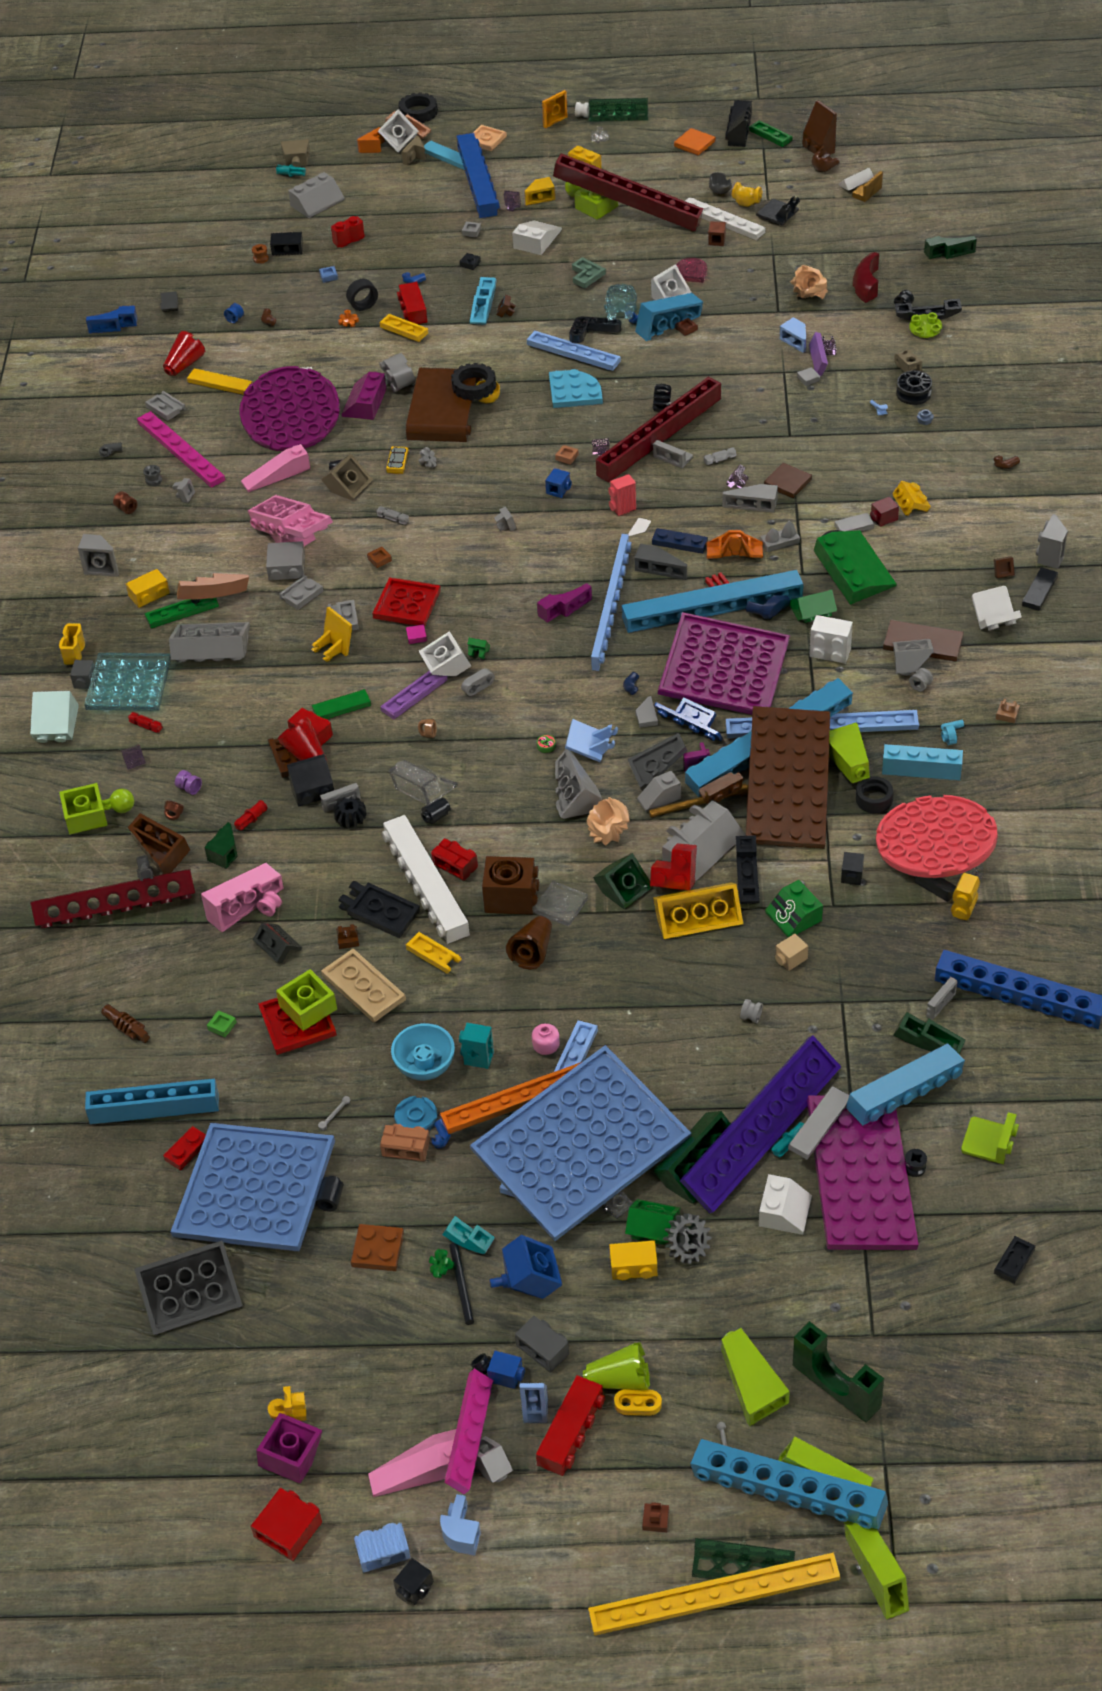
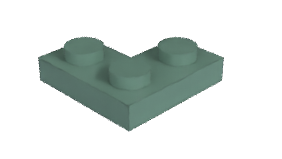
M583 257L572 264V270L579 273L573 277V283L584 289L606 274L605 268Z

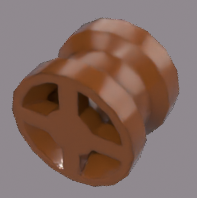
M258 244L252 247L255 263L262 264L268 261L267 246Z

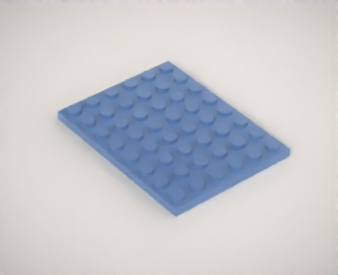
M605 1045L470 1145V1149L549 1236L556 1241L678 1148L691 1136V1132Z

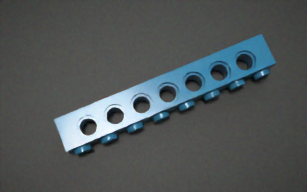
M704 1439L700 1440L691 1461L693 1474L699 1480L713 1481L725 1488L734 1487L746 1494H758L770 1501H782L794 1508H806L815 1514L830 1515L839 1521L854 1522L867 1529L874 1528L879 1530L888 1506L887 1494L884 1490ZM787 1484H792V1485L789 1486V1487H783V1486H785V1485H787ZM809 1491H815L812 1494H807ZM834 1497H837V1498H838L837 1500H834V1501L830 1500L831 1498H834ZM857 1504H861V1505H862V1506H860V1507H853L854 1505H857Z

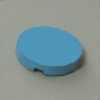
M408 1097L402 1100L395 1109V1124H401L404 1127L414 1128L419 1126L430 1131L437 1121V1108L426 1097Z

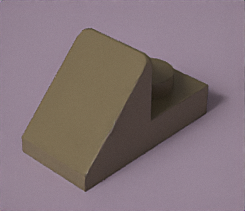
M416 136L402 150L404 165H409L415 158L426 160L425 147L419 136Z

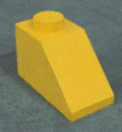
M550 177L534 180L524 191L526 206L555 200V186Z

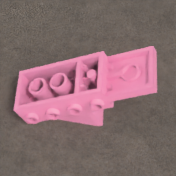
M278 495L248 510L252 527L269 533L276 543L303 541L305 546L316 540L315 532L322 531L327 528V525L333 523L331 516L315 512L310 504Z

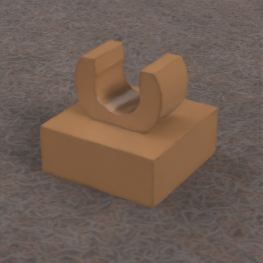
M1003 699L998 708L996 719L1015 723L1020 705H1017L1016 701L1008 703L1006 699Z

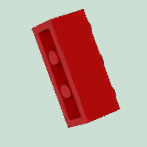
M412 282L399 285L397 299L400 301L404 320L415 324L427 323V310L418 283Z

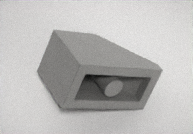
M672 771L654 777L637 797V800L647 813L651 809L680 800L681 783Z
M487 1436L481 1438L475 1464L484 1478L492 1483L500 1482L507 1478V1474L512 1472L513 1469L500 1444Z

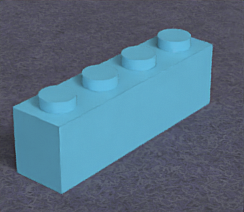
M884 744L882 774L960 780L963 750Z

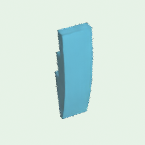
M480 277L479 286H477L476 295H474L470 324L486 325L494 298L496 278Z

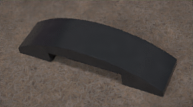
M960 299L944 300V305L912 308L911 302L895 304V311L897 317L911 321L913 315L936 313L937 318L942 320L961 312L962 306Z
M756 835L736 836L737 882L740 904L760 903Z

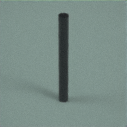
M451 1243L449 1248L466 1325H471L474 1323L459 1247L458 1244Z

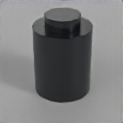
M329 1176L323 1178L316 1200V1206L321 1210L328 1212L337 1210L344 1187L343 1182L338 1177Z

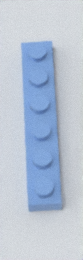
M534 331L527 339V345L611 371L621 362L620 356L578 343H572L538 331Z

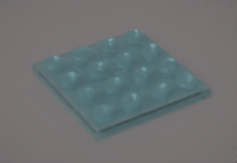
M98 653L84 704L85 709L159 711L171 662L170 653Z

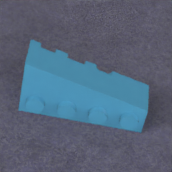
M693 293L641 303L635 332L644 340H651L652 336H659L663 334L664 330L674 329L676 323L686 318L693 320L700 317L703 301Z

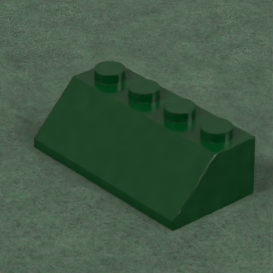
M722 1111L706 1112L690 1130L691 1136L668 1154L653 1170L666 1188L690 1203H694L697 1199L680 1180L731 1124Z

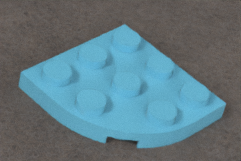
M577 369L549 372L553 408L603 404L601 386L593 376Z

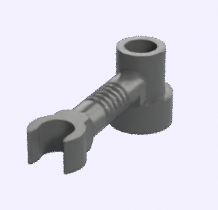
M148 856L137 857V875L140 881H143L144 878L153 879V868L149 864Z

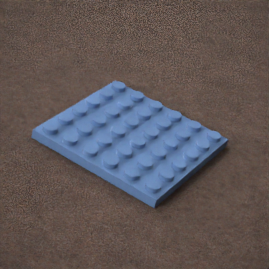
M210 1123L172 1226V1237L212 1242L223 1240V1243L300 1251L334 1147V1136Z

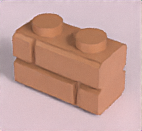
M401 1124L385 1125L380 1143L382 1156L425 1162L430 1144L429 1130L419 1126L408 1128Z

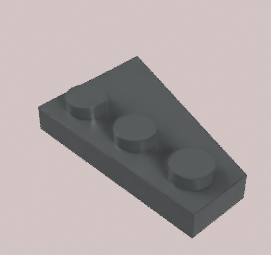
M677 733L627 760L643 791L654 777L663 774L688 750L682 737Z

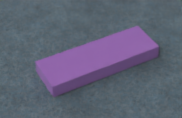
M815 332L809 348L814 369L819 376H822L828 362L821 334Z

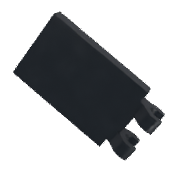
M352 881L349 885V888L352 889L349 894L356 897L355 900L344 894L338 900L341 902L339 908L347 911V915L399 939L420 912V905L369 882L366 886H363L357 881Z

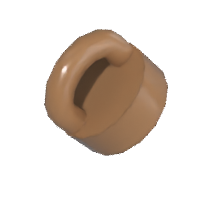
M426 719L419 722L418 731L421 736L427 738H434L436 736L437 725L434 719Z

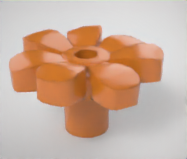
M345 310V315L341 314L339 316V325L354 327L355 323L359 321L357 314L351 315L350 310Z

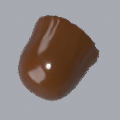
M825 145L812 157V165L818 172H826L840 163L838 158L832 159L829 156Z

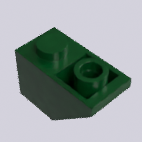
M229 822L223 828H220L213 839L208 841L204 847L207 861L225 869L238 857L232 826Z

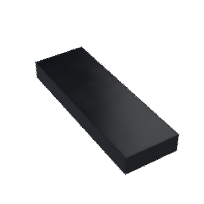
M1041 567L1022 601V606L1040 611L1058 577V572Z

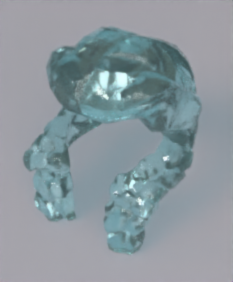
M610 285L606 293L607 304L604 305L608 320L616 319V313L624 312L625 319L633 318V313L637 310V294L632 285Z

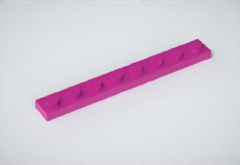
M151 411L137 418V422L142 428L208 486L212 488L225 481L224 474Z

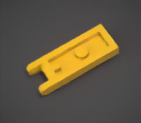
M420 932L406 944V950L447 974L451 971V968L447 965L451 960L456 963L462 960L458 954Z

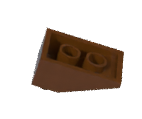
M819 100L815 102L803 131L802 144L813 154L825 145L827 153L831 155L835 153L837 113Z

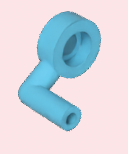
M963 720L941 725L943 742H946L948 745L957 743L955 729L964 727Z

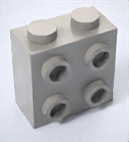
M303 541L268 543L266 563L268 580L300 579L304 576L305 550Z

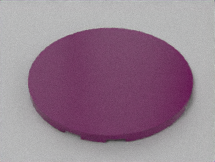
M299 366L280 367L260 375L259 379L247 387L240 402V419L245 432L257 444L275 451H284L300 444L306 449L317 444L332 431L340 413L338 393L331 381L313 369L299 368Z

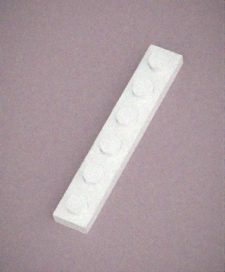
M689 197L686 202L704 208L702 219L726 222L727 229L757 240L765 233V227L694 198Z

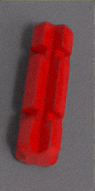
M131 712L128 716L129 722L159 733L163 728L161 722L143 715L139 716L138 713Z

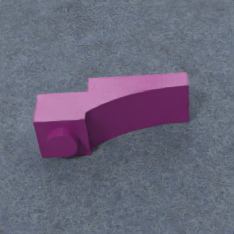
M586 583L566 593L547 595L537 602L538 616L547 623L560 614L564 617L569 616L592 600V586Z

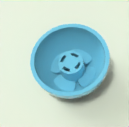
M428 1023L412 1025L402 1030L395 1037L391 1046L392 1059L398 1070L405 1076L419 1081L431 1080L442 1075L450 1066L455 1051L453 1038L448 1031L440 1026Z

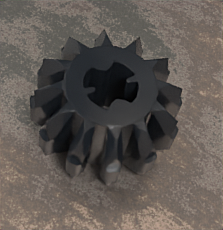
M662 383L655 385L653 410L661 412L670 405L671 386Z
M352 796L349 799L344 797L343 801L338 800L333 809L336 823H339L341 827L346 825L348 829L350 826L357 827V824H363L367 816L364 802H361L360 798L354 799Z

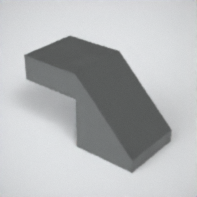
M176 291L160 293L162 312L179 310L178 294Z

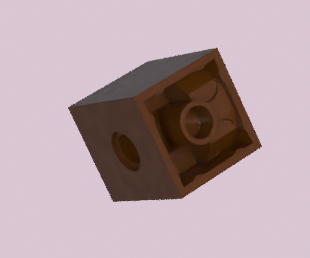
M486 856L482 883L485 913L533 915L534 907L538 905V894L535 893L539 891L540 881L536 879L538 878L539 867L535 866L534 858Z

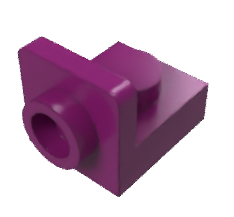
M703 742L699 743V751L683 754V768L685 772L689 767L699 764L704 758L710 756L709 749H705Z

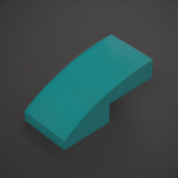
M454 1216L442 1234L452 1242L481 1254L486 1253L495 1239L494 1236L479 1225L472 1229L456 1216Z

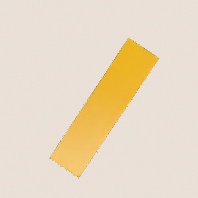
M195 368L187 377L188 383L244 395L247 387L253 384L250 380Z

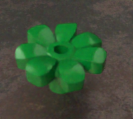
M437 1249L434 1253L435 1256H430L429 1263L433 1264L430 1267V1272L435 1278H441L442 1275H445L448 1270L453 1268V1261L447 1257V1250Z

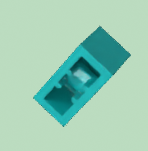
M466 1023L465 1029L461 1030L459 1034V1043L462 1044L460 1055L463 1056L464 1065L489 1069L494 1054L492 1027Z

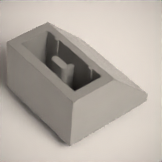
M1053 514L1049 521L1046 520L1044 531H1041L1038 536L1040 545L1036 551L1038 564L1056 569L1059 568L1064 559L1068 530L1057 515Z

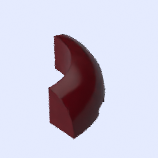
M872 252L864 257L857 265L853 275L852 283L855 293L865 303L878 296V280L872 275L879 267V253Z

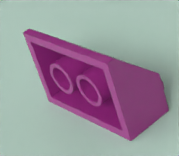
M368 372L354 384L341 414L342 417L374 420L387 390L385 373Z

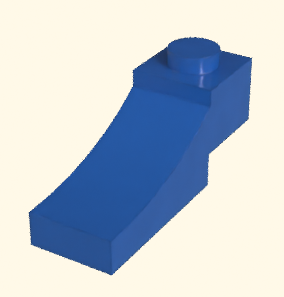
M120 306L119 309L105 314L86 316L89 333L121 331V327L137 326L138 320L135 306Z

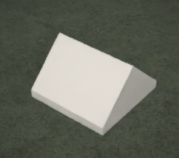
M399 109L378 130L398 153L419 132Z
M676 264L651 279V298L654 300L691 293Z

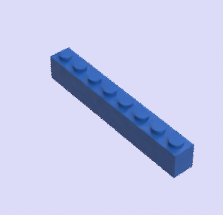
M474 133L457 135L458 152L479 218L497 216V209H500L499 200H497L496 191H494L493 182H491L490 173H488V167L485 164V158L482 156L479 139H476Z

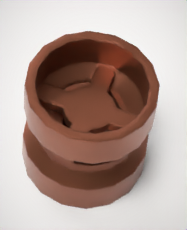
M118 492L113 499V504L126 514L133 513L137 508V501L126 492Z

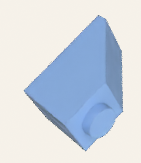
M794 317L780 326V340L803 353L806 352L805 324Z

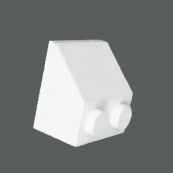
M450 631L419 651L432 675L457 676L471 667V664Z
M768 1174L759 1211V1226L803 1235L812 1195L790 1178Z

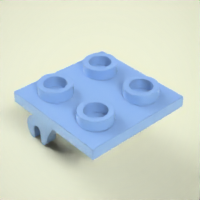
M572 719L565 748L601 762L602 755L608 749H612L615 746L614 740L610 744L608 742L612 735L617 734L618 727L611 730L612 725H608L599 730Z

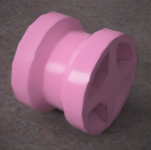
M267 891L263 895V899L259 900L256 905L261 913L271 917L276 912L275 909L282 905V900L276 893Z

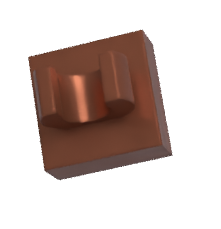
M651 1502V1504L645 1503L642 1530L667 1533L669 1505H661V1503Z

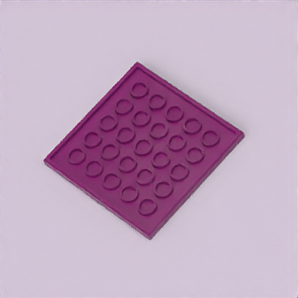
M682 612L657 694L681 700L684 697L695 703L752 715L753 706L771 707L790 635Z

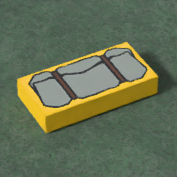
M391 447L386 467L387 473L404 474L409 453L408 447Z

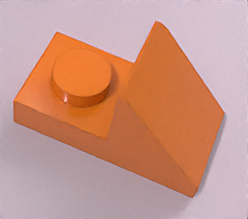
M381 127L357 139L359 153L381 152L380 144L385 142L384 137L378 132Z

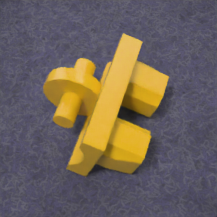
M290 1386L283 1387L285 1400L274 1399L268 1405V1414L273 1419H276L279 1413H282L299 1421L307 1420L304 1392L291 1393Z

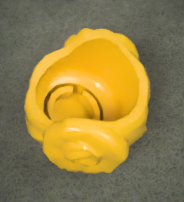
M736 182L732 189V198L736 199L737 204L745 207L760 203L763 194L760 186L754 189L744 187L740 182Z

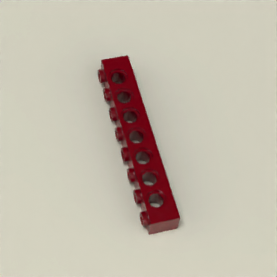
M191 869L153 876V879L144 878L143 881L137 879L34 900L30 904L35 926L40 925L41 928L53 926L52 922L60 921L61 924L73 922L72 918L80 917L81 920L93 918L92 914L96 913L105 916L113 914L112 910L120 909L121 912L133 910L132 906L140 905L141 908L153 906L152 902L160 901V904L172 902L174 897L180 896V900L192 898V894L195 893ZM175 881L179 884L177 892L169 891L168 884ZM154 885L159 888L160 892L157 896L149 895L148 888ZM130 890H137L140 894L139 899L131 900L128 897ZM110 894H117L120 901L118 904L114 905L109 902L108 897ZM90 898H97L100 905L98 908L93 909L89 906L88 901ZM69 903H78L80 906L79 911L76 913L71 912L68 908ZM49 907H58L59 915L56 917L51 916L48 912Z

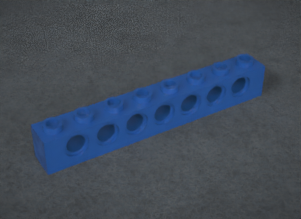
M943 950L937 964L935 981L945 984L952 977L957 980V988L1022 1006L1023 1008L1042 1012L1046 1015L1059 1017L1066 1021L1083 1024L1087 1027L1096 1029L1100 1027L1102 1021V995L947 950Z

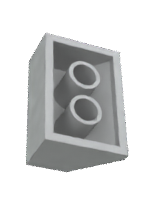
M325 172L288 190L290 206L307 218H311L345 200L334 178Z

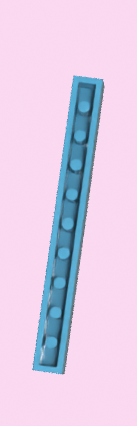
M793 570L622 605V619L629 633L679 623L682 612L708 617L746 609L748 601L765 604L774 595H786L790 600L803 597V582L798 571Z
M837 678L834 681L828 682L818 691H813L805 699L798 700L788 709L830 711L831 717L852 704L853 692ZM751 730L743 737L735 739L730 745L720 748L712 756H707L699 764L687 769L685 772V783L698 797H701L699 789L730 772L733 774L741 773L749 768Z

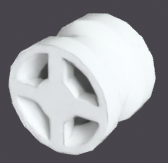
M576 102L575 116L588 118L589 103L581 104V102Z

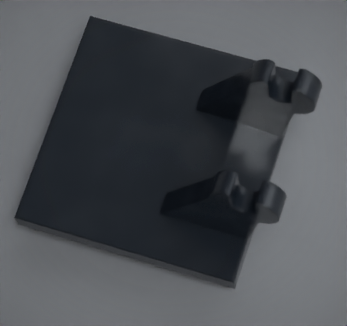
M792 196L790 201L785 203L773 198L756 213V216L782 226L799 211L797 205L800 203V199L797 197L795 201V196Z

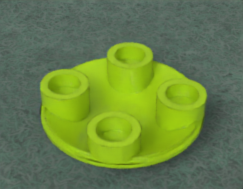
M936 313L913 315L909 328L918 337L931 338L941 332L942 323L937 318Z

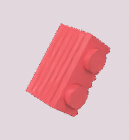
M628 474L611 480L610 488H608L611 496V501H609L610 509L618 516L636 510V482Z

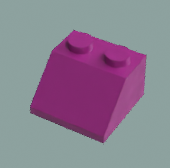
M279 1413L256 1450L258 1466L301 1484L312 1466L322 1430Z

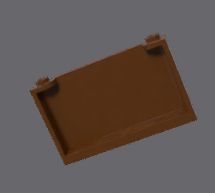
M419 367L406 422L407 440L467 442L468 435H471V425H468V418L472 401L469 399L464 400L462 397H457L456 393H453L451 375L452 373L454 374L456 368ZM468 378L462 384L476 386L478 382L482 381V378Z

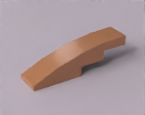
M213 573L212 578L196 577V581H179L177 599H206L240 593L247 590L249 575Z

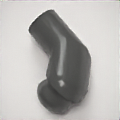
M122 443L104 444L99 449V454L102 457H108L115 451H122Z

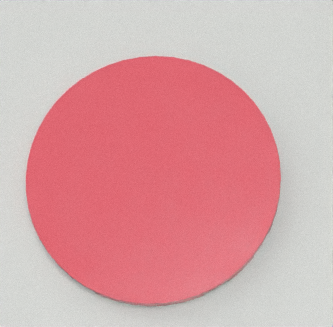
M929 795L915 798V801L907 804L904 802L889 811L878 825L876 845L882 859L902 873L924 878L949 877L977 867L991 855L997 843V825L994 818L987 813V810L974 801L952 795L934 798Z

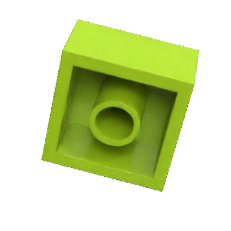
M311 969L276 990L279 1006L302 1031L337 1010L335 994Z

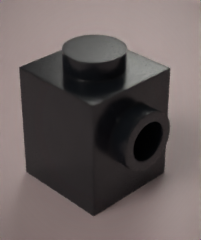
M411 1558L393 1580L397 1597L404 1602L409 1601L414 1605L420 1599L423 1600L433 1584L432 1571Z

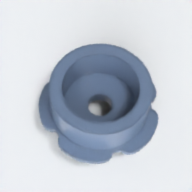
M927 409L918 412L917 415L918 422L922 425L930 424L934 418L932 412Z

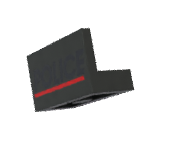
M261 923L252 939L277 963L284 961L289 950L301 951L302 946L277 924Z

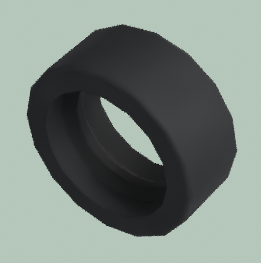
M358 279L348 287L346 297L355 310L364 311L370 309L376 303L378 291L370 280ZM370 289L365 299L355 301V296L359 291Z
M870 776V778L861 780L856 787V803L859 808L869 813H881L891 807L893 802V786L888 780L878 776ZM869 790H877L886 796L881 799H870L864 796L863 793Z

